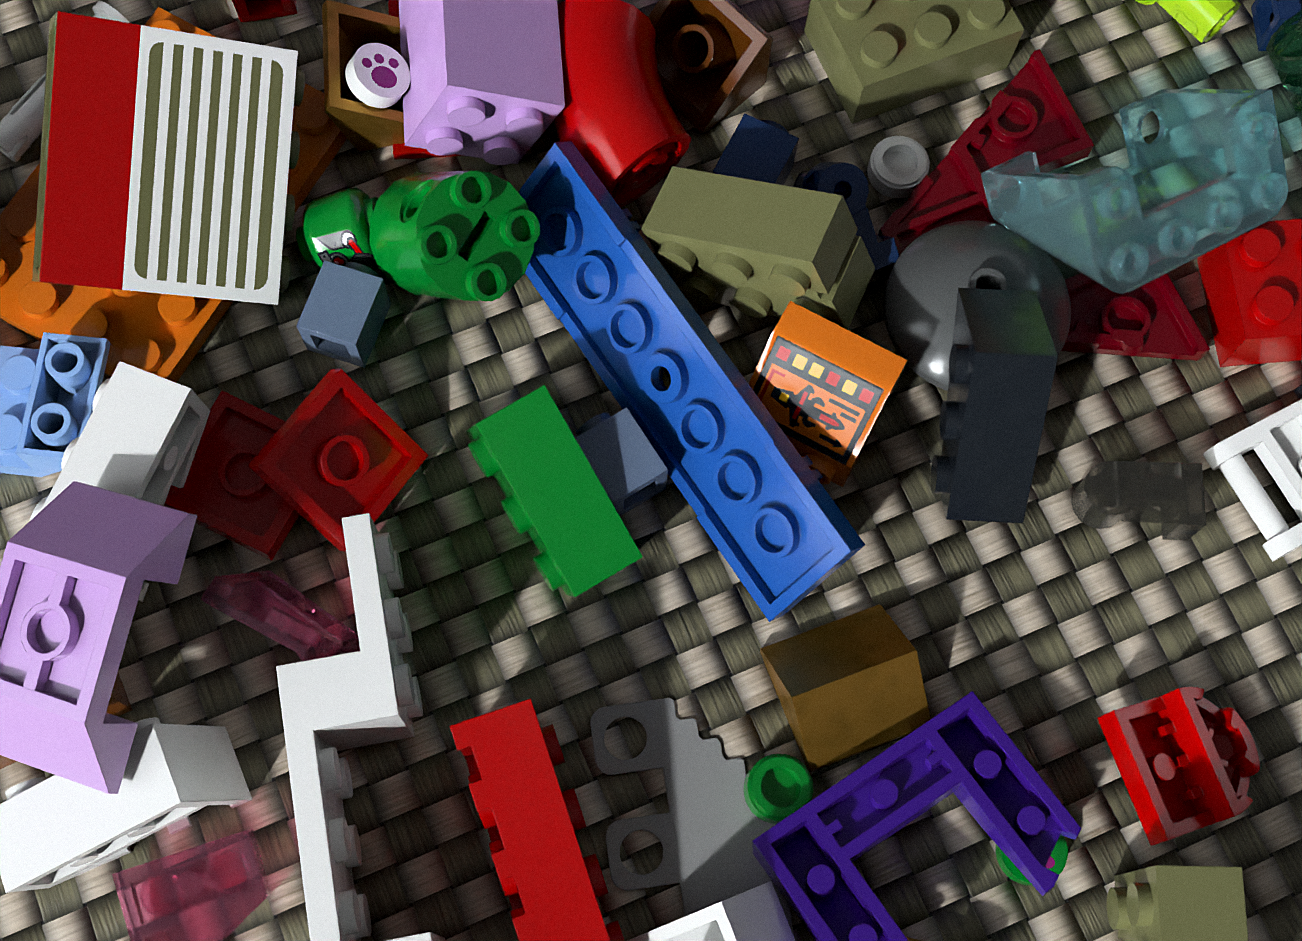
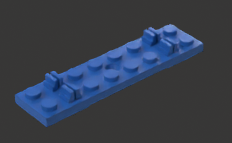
M572 141L555 142L518 191L526 201L528 209L537 216L540 224V235L534 243V251L525 274L557 320L560 319L621 408L625 409L627 407L667 467L668 475L696 513V518L768 621L771 622L791 610L864 547L865 543L819 482L823 476L818 469L811 471L809 468L813 464L807 455L801 457L638 233L641 230L640 225L637 221H629L632 217L627 208L621 210ZM664 368L668 370L671 377L669 388L665 386L662 380Z

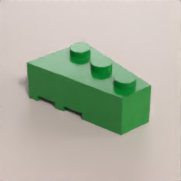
M545 385L481 420L465 431L471 440L468 443V447L478 466L487 478L490 476L494 477L506 498L501 500V504L512 525L520 535L527 531L538 548L540 554L533 557V560L552 591L562 587L566 595L577 597L643 557Z

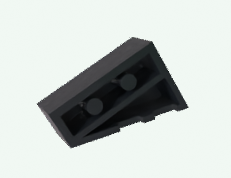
M958 288L953 344L949 358L947 401H943L940 411L939 427L940 437L943 440L941 455H934L931 465L932 493L941 494L946 520L1024 522L1058 359L1053 340L1036 292Z

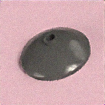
M968 220L948 223L933 228L906 247L895 262L889 275L883 301L884 319L889 337L900 357L907 360L906 364L916 374L938 388L948 391L949 358L953 344L958 288H976L978 284H987L996 290L1036 292L1057 355H1059L1065 344L1071 323V301L1065 280L1053 259L1043 248L1026 235L1007 226L993 222Z

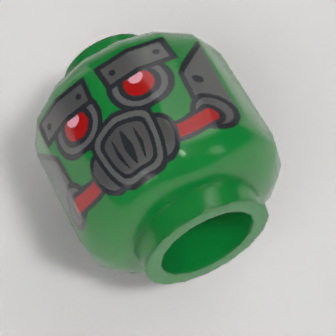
M349 188L308 203L303 212V226L296 229L297 243L305 260L308 262L315 261L320 268L324 260L341 266H345L348 262L359 263L367 267L377 264L369 245L370 218L378 198H370L364 191L358 188Z

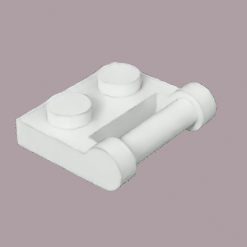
M1302 399L1224 439L1203 453L1212 470H1221L1267 540L1262 546L1272 562L1302 546V522L1292 528L1288 526L1242 455L1254 449L1302 521Z

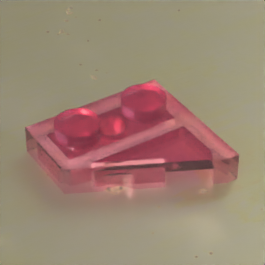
M270 570L215 576L201 598L211 607L295 651L302 661L360 651L357 633Z
M253 828L112 874L130 941H224L272 894Z

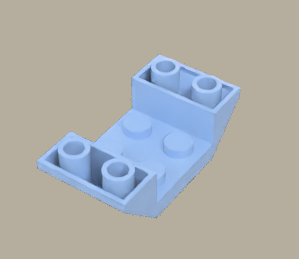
M43 332L40 349L0 345V473L44 477L62 471L61 462L67 446L73 439L80 437L93 412L94 396L102 384L111 345L108 339Z

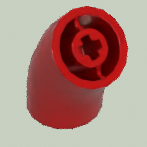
M564 0L557 5L565 107L553 120L560 142H573L621 208L648 192L670 172L672 166L675 167L689 148L691 137L676 117L663 90L656 61V31L649 17L634 5L622 0Z

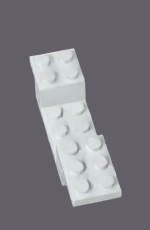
M369 513L342 518L360 651L276 666L310 941H361V937L371 936V918L368 901L365 894H356L352 867L362 865L359 834L355 824L347 825L342 800L353 796L351 773L347 758H339L337 751L415 737L412 718L423 716L417 677H412L409 664H404L402 654L413 651L410 623L407 613H402L399 597L394 598L393 590L404 588L399 554L397 550H393L389 532L379 534ZM432 932L386 941H445V938Z

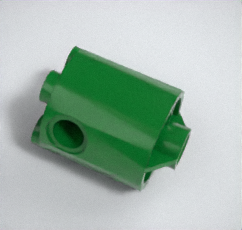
M470 170L414 173L395 181L378 198L370 218L369 245L378 268L395 286L415 295L463 301H494L499 299L505 292H508L525 274L534 251V243L540 235V224L537 216L528 209L526 201L513 185L490 172Z

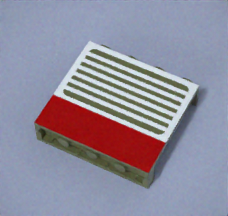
M57 11L49 20L32 281L278 305L279 293H284L285 289L288 288L290 278L289 258L282 256L284 231L291 230L295 215L293 194H287L289 169H295L300 152L299 133L292 131L294 106H300L305 88L304 72H302V69L297 68L298 51Z

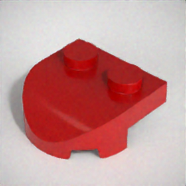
M1181 687L1162 696L1113 710L1097 718L1151 846L1235 817L1243 813L1253 802V799L1247 796L1250 777L1260 770V761L1254 739L1247 725L1232 707L1218 708L1203 697V688Z

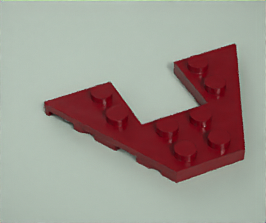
M1040 49L1035 50L1031 54L1024 67L1003 91L1000 90L984 113L979 118H976L951 146L949 153L929 176L926 175L912 191L910 198L904 205L896 209L882 225L878 235L894 237L899 256L907 246L922 234L944 224L971 220L993 222L1010 228L993 193L1089 156L1094 144ZM1151 245L1065 279L1071 301V323L1067 339L1061 351L1197 361L1202 359L1210 350ZM987 284L976 285L977 289H993Z

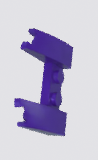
M972 691L752 840L753 855L815 941H908L852 862L952 793L955 794L989 837L1042 896L1052 890L1059 877L1057 873L1045 867L1059 836L1062 835L1075 840L1081 827Z

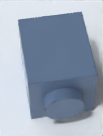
M324 260L296 325L307 350L365 368L391 305L383 278H380L378 273L371 268L359 263L348 262L345 266H341Z
M627 407L613 416H610L607 412L596 415L578 429V436L575 439L619 516L666 489L668 469Z

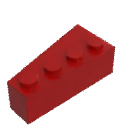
M531 698L450 725L457 750H461L470 772L468 784L485 829L487 828L491 842H489L491 856L505 896H508L512 910H510L518 940L624 941L618 921L604 925L596 898L608 894V890L596 854L582 857L574 831L586 828L587 826L575 789L572 788L561 792L554 766L565 763V759L554 725L540 727Z

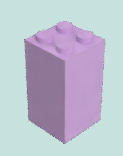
M399 0L401 56L406 61L411 76L409 88L403 94L405 146L427 149L431 154L438 156L459 154L483 158L486 162L494 165L518 164L565 107L557 0Z

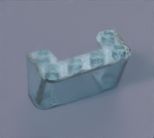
M1162 89L1119 109L1130 166L1125 169L1116 166H1104L1083 175L1040 172L1036 152L1027 151L981 173L988 207L994 220L1107 289L1120 294L1131 292L1270 221L1279 213L1288 195L1287 176L1272 89ZM1150 111H1153L1159 119L1160 129L1155 141L1147 144L1143 139L1141 126L1145 116Z

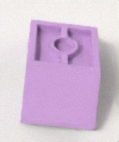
M73 481L7 542L0 566V755L108 794H118L138 723L106 713L143 581L178 584L197 515Z

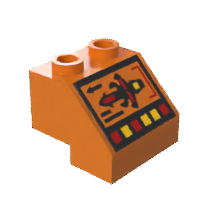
M790 301L767 342L749 381V385L801 457L807 455L813 463L809 467L811 471L818 469L823 476L819 482L821 484L833 482L843 487L873 433L907 360Z

